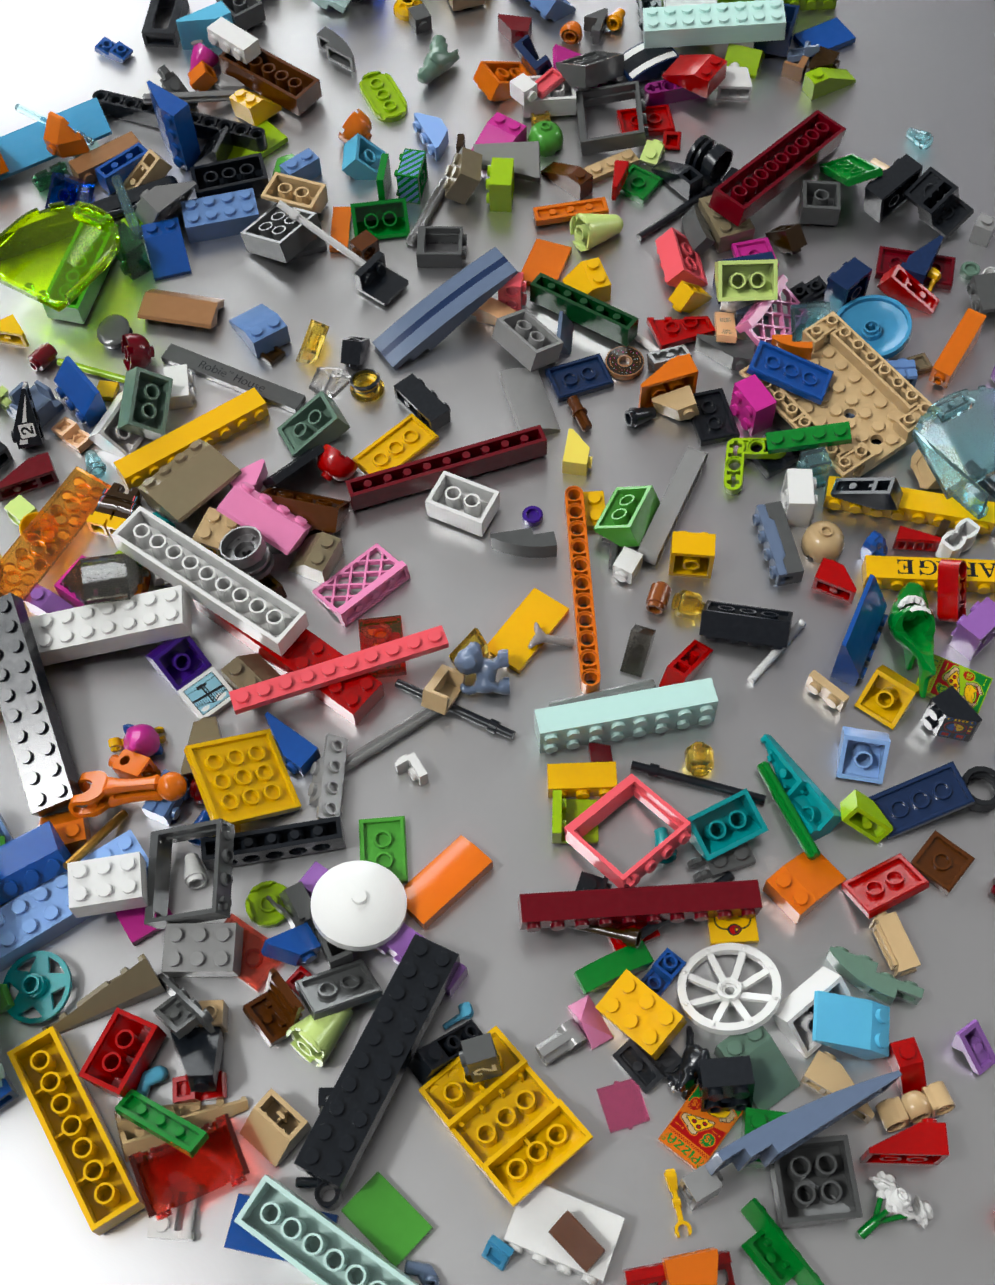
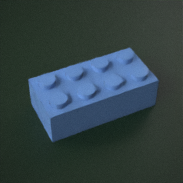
M253 188L181 201L185 229L190 244L239 235L259 218Z

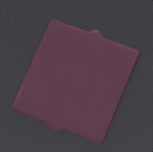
M633 1079L619 1083L614 1081L612 1085L596 1089L610 1133L626 1128L632 1130L633 1126L650 1121L639 1086Z

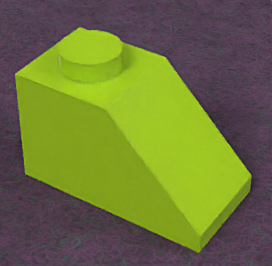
M855 789L840 802L841 820L878 844L893 831V826L875 802Z

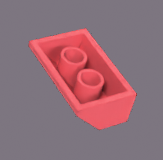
M671 227L655 240L656 251L660 257V265L665 275L664 280L669 286L676 288L681 281L701 287L708 285L700 255L693 251L684 234Z

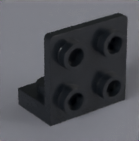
M379 250L354 273L356 289L383 306L389 304L409 284L407 279L386 267L385 255Z

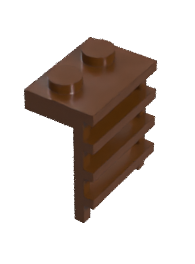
M274 968L269 970L264 994L243 1006V1012L270 1048L287 1038L286 1031L300 1021V1018L303 1016L301 1012L305 1010V1007Z

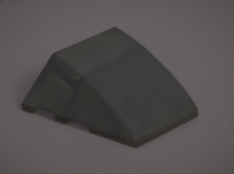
M125 553L80 558L62 580V585L64 587L68 586L69 592H75L76 598L84 605L130 600L138 590L137 585L143 584V577L149 576V570Z

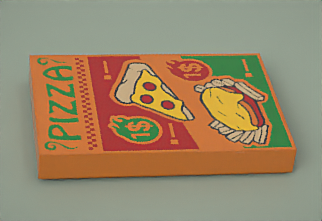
M698 1084L657 1141L692 1169L696 1170L709 1161L744 1111L731 1109L722 1110L719 1113L701 1112Z

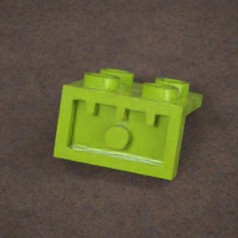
M553 790L552 844H569L565 841L564 827L598 800L562 798V790ZM598 825L582 837L588 844H598Z

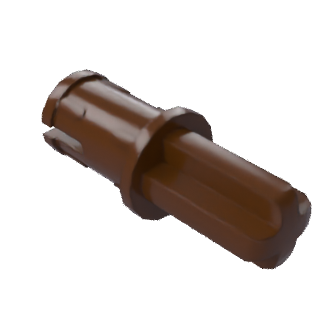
M577 395L569 397L567 404L572 411L573 419L577 420L581 430L587 432L592 428V424L587 416V409L582 406Z

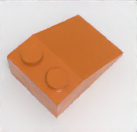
M481 61L473 80L490 101L496 102L512 98L510 96L511 80L522 73L526 76L532 75L521 62Z
M690 354L671 358L640 384L638 408L654 407L651 398L690 385L693 394L696 392L698 369Z
M802 852L768 878L763 891L797 925L847 879L821 853L820 856L811 860L807 858L805 852Z

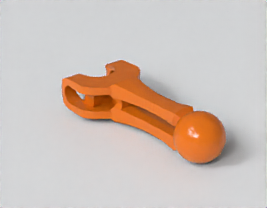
M103 771L85 772L81 774L78 780V785L83 793L74 795L71 798L68 809L75 817L87 818L96 817L108 808L131 802L162 801L163 799L166 801H177L185 795L187 782L177 772H168L162 776L156 774L133 779L108 777ZM76 805H79V806H80V805H87V806H86L85 808H81V807H78V806H76Z

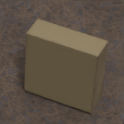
M925 353L906 358L907 360L915 359L918 375L932 371L933 366Z

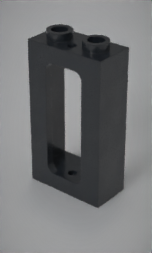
M188 0L150 1L141 32L145 46L179 47L180 36L176 20L188 14ZM159 8H173L169 26L166 29L154 28Z

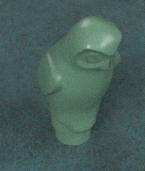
M435 35L432 38V42L429 45V53L423 61V67L419 68L417 73V79L420 83L428 84L432 82L435 78L449 70L460 59L458 49L452 52L447 51L448 44L442 35Z

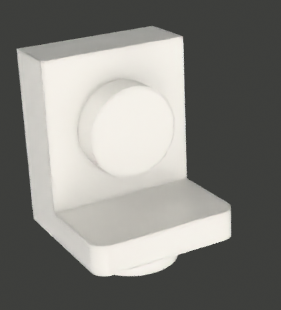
M415 752L401 756L394 763L398 775L408 771L413 781L417 780L421 787L429 783L428 773Z

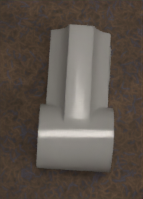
M570 1019L558 1027L556 1033L537 1044L535 1049L542 1061L549 1065L567 1052L576 1051L588 1039L576 1021Z

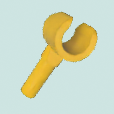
M934 267L931 268L927 277L932 279L928 287L930 292H932L935 283L941 278L940 271Z

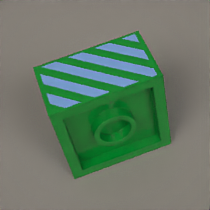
M404 148L403 154L401 153L399 156V160H401L399 168L394 172V176L397 177L398 186L396 196L406 198V203L421 204L428 181L426 151Z

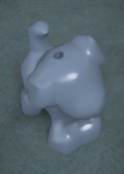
M474 641L457 653L454 664L458 671L465 675L476 674L474 685L467 686L464 683L460 685V690L463 694H488L491 692L503 695L510 694L509 677H503L499 682L495 681L498 669L509 667L508 649L499 650L497 657L494 659L485 658L482 654L481 645Z

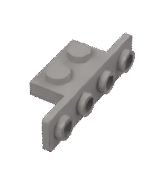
M332 734L325 736L324 754L317 761L313 762L310 770L312 783L308 789V796H310L309 805L317 806V819L340 816L348 740Z

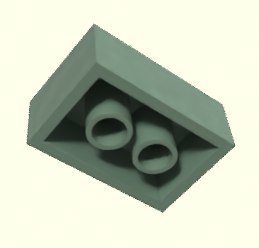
M140 367L127 371L117 429L151 440L164 436L173 379Z

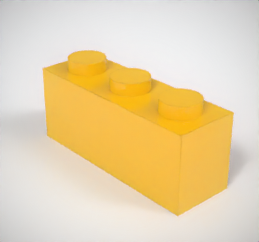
M616 761L547 764L548 798H552L553 790H562V798L576 797L577 799H588L589 797H603L617 785Z

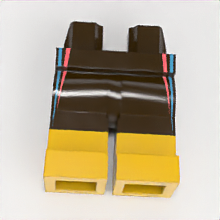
M114 482L110 489L104 488L93 515L89 514L86 520L91 532L106 536L110 534L111 536L139 506L143 507L141 504L142 495L138 488L132 487L128 494L124 493L125 488L119 483Z

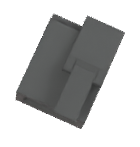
M301 881L279 894L285 908L277 904L269 895L265 897L287 919L291 928H295L312 919L311 899Z

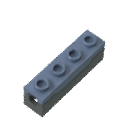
M781 501L757 505L755 514L752 515L754 526H757L759 530L758 540L760 544L763 543L764 559L769 562L771 579L775 580L776 586L801 582L804 569Z

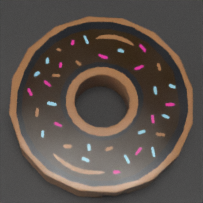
M618 346L608 352L605 358V365L613 378L622 381L632 380L635 376H639L642 373L644 357L634 347ZM626 361V362H628L629 364H628V365H621L620 362Z

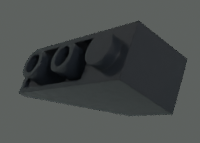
M664 160L651 168L653 173L663 178L664 182L687 200L702 190L704 176L691 165Z
M471 1019L417 1050L408 1067L423 1086L459 1056L458 1052L463 1050L461 1041L483 1035V1033Z

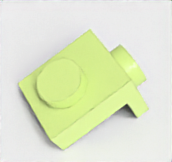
M647 139L639 159L640 162L654 167L658 165L662 154H665L666 151L664 144L656 139H653V141Z

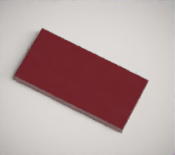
M880 246L875 278L881 279L884 273L897 264L901 266L902 262H906L909 255L915 251ZM936 256L931 268L934 267L939 270L941 278L935 283L933 288L952 289L956 257ZM927 277L923 286L929 287L932 279Z

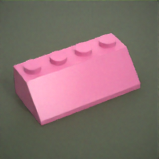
M240 482L234 485L216 509L218 512L240 526L257 528L265 542L286 555L301 547L312 527L305 518L290 513L289 508L276 504L269 495L257 492L250 483Z

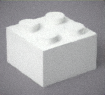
M787 468L781 498L789 527H809L810 520L814 519V507L818 505V495H814L817 480L816 477H813L812 469Z

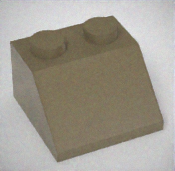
M325 532L307 536L289 565L288 571L321 584L330 578L344 554L342 539Z
M258 653L237 656L221 669L224 680L233 690L281 676Z

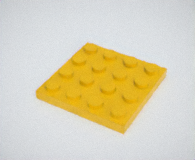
M270 729L185 746L186 758L210 820L221 818L234 825H239L298 811L301 808L300 801Z

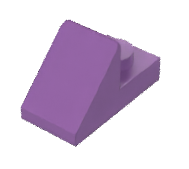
M972 1020L955 1034L952 1047L964 1053L974 1073L981 1075L995 1064V1054L978 1020Z

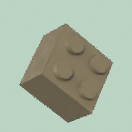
M462 147L459 153H455L452 164L448 165L445 170L446 180L444 189L446 198L465 205L481 182L482 154Z

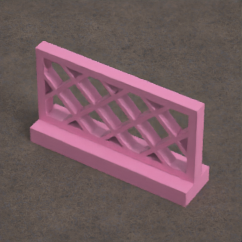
M784 274L778 277V300H756L735 327L739 333L745 332L756 346H758L760 340L771 342L772 335H776L775 330H780V335H791L808 312L786 286L788 279ZM781 292L785 294L786 301H782ZM772 304H777L778 313L773 312ZM782 305L787 306L788 314H783ZM793 307L799 311L798 315H794ZM763 315L768 316L769 324H764ZM774 317H778L779 326L774 324ZM784 318L789 319L790 327H785ZM754 327L759 328L760 336H757L753 331ZM765 329L770 330V338L766 337Z
M376 543L314 589L312 593L313 596L339 618L340 623L344 627H347L410 579L407 564L402 560L400 562ZM377 551L381 554V559H370ZM365 565V571L354 572L357 566ZM369 565H380L379 571H369ZM384 565H394L389 570H383ZM378 576L372 583H367L368 577ZM349 577L348 583L338 584L341 578ZM353 577H364L363 583H352ZM338 589H347L346 595L336 596ZM351 589H362L356 595H351ZM325 590H333L332 596H322L321 593ZM335 601H345L339 608L334 606Z

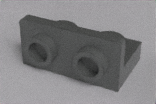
M684 344L647 353L648 370L650 372L657 371L671 358L690 354L692 357V354Z

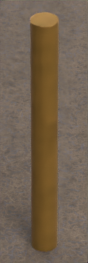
M125 810L118 812L63 863V867L68 870L67 863L82 860L128 817V813Z

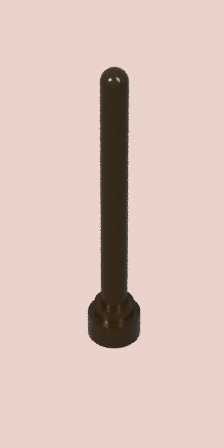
M589 925L586 929H576L620 939L628 947L632 948L639 947L642 936L641 929L633 927L620 930L611 927L601 928L599 925ZM575 926L567 927V928L576 929Z

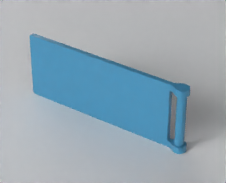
M96 97L57 113L69 122L68 126L75 133L79 132L84 137L86 143L112 134ZM47 118L0 137V153L9 172L0 175V181L59 157L52 155L47 150V145L43 139Z

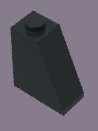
M215 1026V1032L212 1034L204 1027H195L180 1040L170 1031L174 1049L191 1092L217 1091L224 1045L221 1026Z

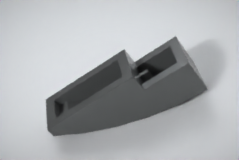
M327 27L317 33L318 48L327 53V59L355 72L354 55L347 43Z
M694 204L682 216V226L693 251L703 255L715 243V240L710 234L712 230L697 205Z
M532 528L490 534L491 548L496 551L528 558L557 557V542L554 531L533 534Z

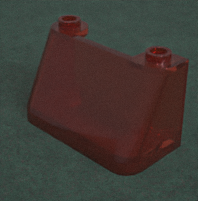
M228 1113L217 1117L211 1126L207 1123L201 1127L202 1130L207 1132L209 1139L193 1158L168 1143L150 1148L149 1153L148 1151L142 1153L139 1151L128 1156L149 1218L156 1217L157 1221L171 1216L172 1209L230 1183L232 1187H235L247 1181L246 1176L250 1174Z

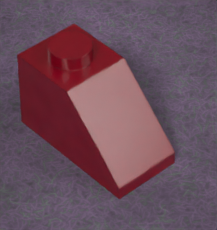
M498 14V30L511 44H515L525 35L531 37L532 18Z

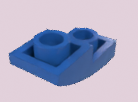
M105 36L95 46V52L121 63L133 53V50L122 42L114 43Z
M666 948L641 981L661 997L681 972L686 962L669 948Z

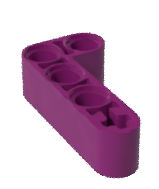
M660 80L645 85L643 100H645V106L648 107L703 98L672 82Z

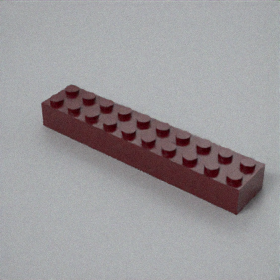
M819 110L815 111L717 186L713 191L708 207L737 227L838 148L846 128Z

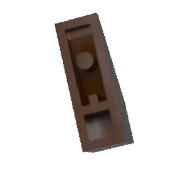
M552 162L541 171L543 176L578 201L583 200L593 191V175L580 166Z

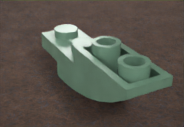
M831 946L827 952L826 959L845 980L878 1001L891 1005L895 998L917 1005L923 997L924 989L918 987V984L912 981L903 982L897 980L893 975L886 972H876L878 963L874 962L869 956H857L840 946Z

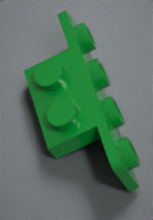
M753 1198L741 1209V1213L757 1232L742 1244L741 1247L771 1285H785L792 1278L798 1285H824L819 1276L812 1270L801 1253L793 1246L783 1230L778 1227L764 1206L756 1198Z

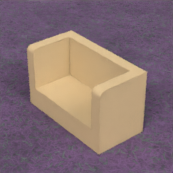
M442 664L423 689L421 706L446 715L461 694L460 685L465 683L466 675Z

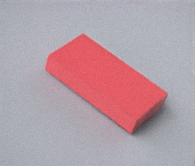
M551 68L535 81L539 98L544 99L565 81V78L558 70Z

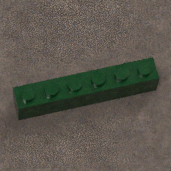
M540 273L530 283V301L557 314L563 311L571 321L626 347L637 336L639 318L543 273Z

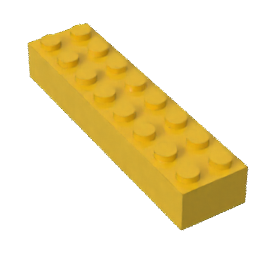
M51 1026L8 1051L7 1055L91 1231L101 1236L144 1209L146 1205L84 1080L78 1076L79 1070L61 1034Z

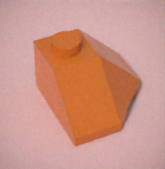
M50 111L43 137L47 150L52 155H57L61 158L88 153L90 149L84 137L79 132L75 133L68 126L69 122L64 117Z

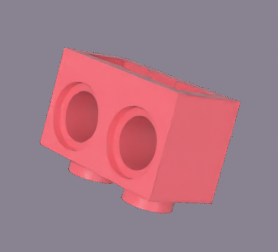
M518 272L498 290V300L515 311L522 310V306H526L527 294H524L527 288V281H524V272Z

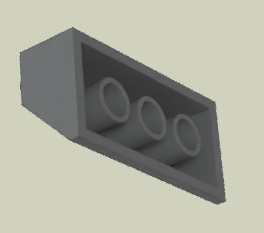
M591 51L556 62V67L570 87H576L579 91H587L589 87H598V84H607V81H616L618 77L624 76V54Z

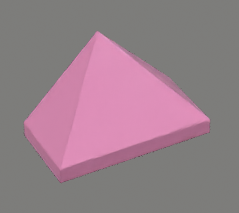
M589 995L568 1006L574 1020L587 1037V1042L592 1050L614 1038Z

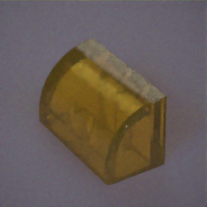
M311 319L296 362L310 364L318 360L329 326Z

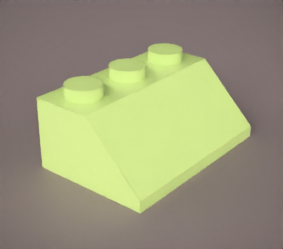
M778 259L715 262V286L718 302L778 300Z

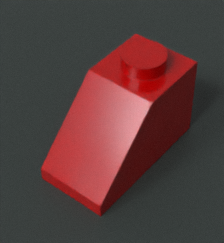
M823 557L811 588L852 604L857 589L845 566L835 560Z
M911 1037L890 1043L889 1057L887 1059L892 1072L899 1070L902 1074L896 1080L901 1096L913 1090L922 1091V1087L927 1086L924 1061L915 1038Z

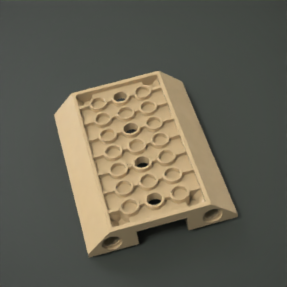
M834 311L802 331V340L800 341L813 342L811 359L806 360L834 372L828 386L830 390L826 392L821 405L759 379L777 401L776 411L793 429L849 421L852 436L851 444L813 448L842 478H860L920 438L940 414V411ZM749 365L739 371V374L744 379L751 376L746 373ZM848 413H851V414H853L855 417H854V418H846L844 415H845V414H848ZM874 439H878L882 443L878 445L873 444L871 441Z

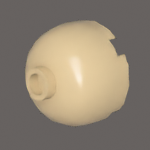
M822 520L811 524L802 537V551L806 557L813 558V561L816 563H821L823 557L829 560H836L844 548L842 530L830 521Z

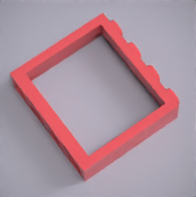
M631 773L565 826L564 833L565 841L618 888L635 887L645 874L653 872L658 863L664 858L668 859L677 847L686 844L690 840L691 822ZM634 796L675 831L622 874L582 837Z

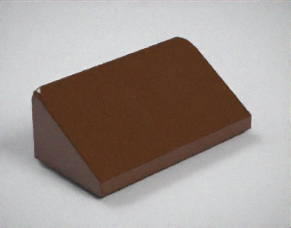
M568 1210L548 1231L586 1273L605 1254V1249Z

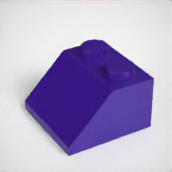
M190 636L163 641L145 656L157 673L176 692L212 666Z

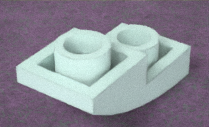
M312 0V2L325 10L331 6L335 10L344 13L351 0Z

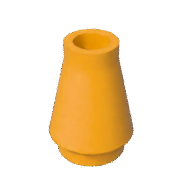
M618 8L607 17L606 25L609 30L617 31L622 27L625 11L622 8Z

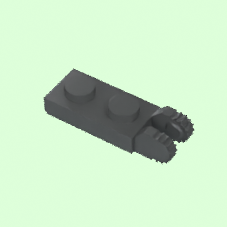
M745 842L709 861L700 856L691 859L687 865L689 869L706 865V870L697 872L692 876L695 882H699L752 866L756 863V859L748 842Z

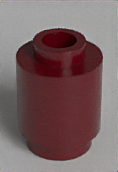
M41 344L28 356V363L32 369L43 371L56 359L58 353L51 344Z

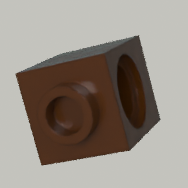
M367 230L349 241L350 250L366 262L378 250L380 251L378 239Z

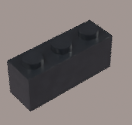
M410 374L394 385L395 398L433 432L451 422V410L448 404L442 402L433 390L430 391L422 379H418L414 374Z

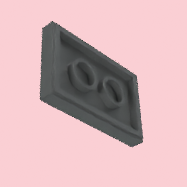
M363 959L295 981V988L314 1020L382 997L383 993Z

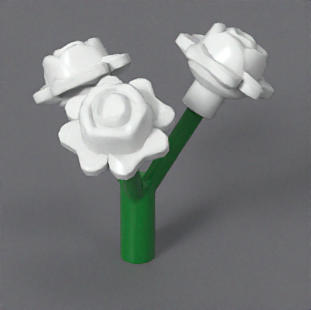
M880 1171L876 1176L869 1177V1180L877 1188L876 1197L878 1199L873 1216L857 1230L863 1239H866L880 1224L901 1219H907L908 1221L915 1219L924 1229L927 1228L928 1222L933 1219V1210L927 1200L922 1201L918 1195H915L914 1203L911 1206L910 1194L896 1184V1177L891 1173ZM883 1200H886L885 1209L880 1213ZM889 1213H894V1214H896V1215H892V1216H887Z

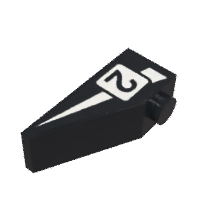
M23 382L14 428L11 431L12 440L14 443H17L19 449L43 445L44 441L43 431L28 382Z

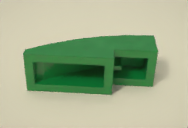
M641 940L638 948L626 946L575 971L574 976L584 995L614 985L626 969L633 975L647 970L654 960L644 941Z

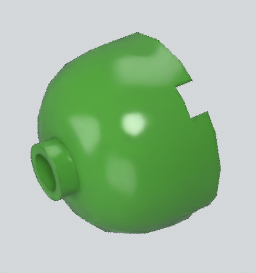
M540 121L535 123L530 129L528 141H539L541 157L553 156L556 151L562 150V130L552 121Z

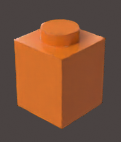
M202 60L188 73L189 84L196 91H208L218 81L215 70Z

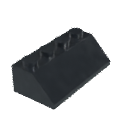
M707 600L702 609L699 635L704 636L708 640L722 638L726 639L729 643L743 641L748 642V645L761 646V644L770 645L769 647L772 649L780 650L783 647L787 648L793 612Z

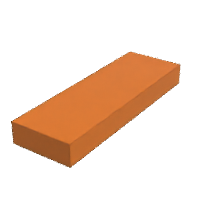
M333 207L330 236L349 249L352 220L351 207ZM329 245L330 253H341Z

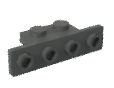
M162 973L157 975L171 998L153 1011L156 1017L179 1040L199 1024L210 1034L215 1032L211 1024L214 1019L207 1009L202 1010L198 1001L195 998L191 999L183 987L179 989L178 984L172 977L167 978Z

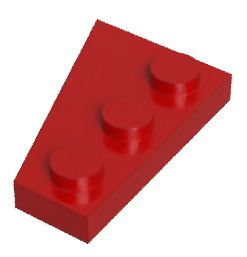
M688 316L683 319L664 317V320H654V317H647L646 323L660 350L696 341L697 334L715 335V328L708 316Z

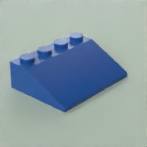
M149 80L147 81V86L162 139L174 164L188 172L190 167H194L201 153L189 104Z
M872 574L868 578L830 676L853 686H856L858 678L863 680L867 667H864L865 661L870 662L874 650L870 648L872 643L877 645L881 635L878 628L879 626L884 627L888 615L884 614L887 604L877 580Z

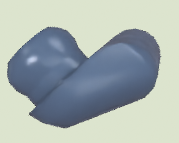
M406 1260L405 1274L417 1276L422 1285H439V1277L430 1264Z

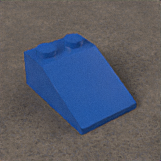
M178 217L141 225L155 281L192 273Z

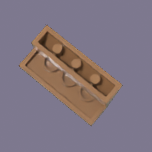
M151 289L144 294L137 318L211 329L217 326L218 310L224 307V299Z

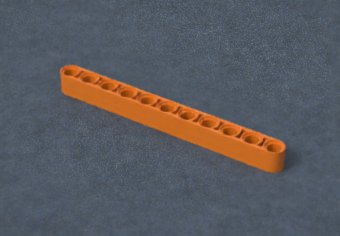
M570 486L565 490L564 506L580 689L583 694H588L600 690L601 674L584 494L580 487ZM584 642H589V643H591V644H590V645H585V644H583V643H584ZM586 661H591V662H593V663H592V664H586V663H584V662H586ZM591 680V681H594L595 683H593V684H588V683H586V681Z

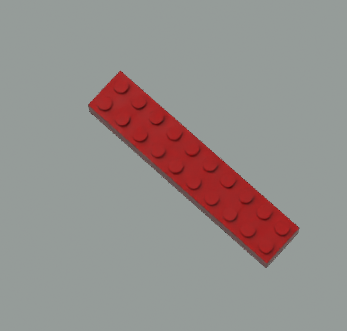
M193 599L198 611L251 650L258 653L284 674L344 656L308 629H305L288 650L280 656ZM369 673L309 691L355 726L361 722L385 695L382 682Z

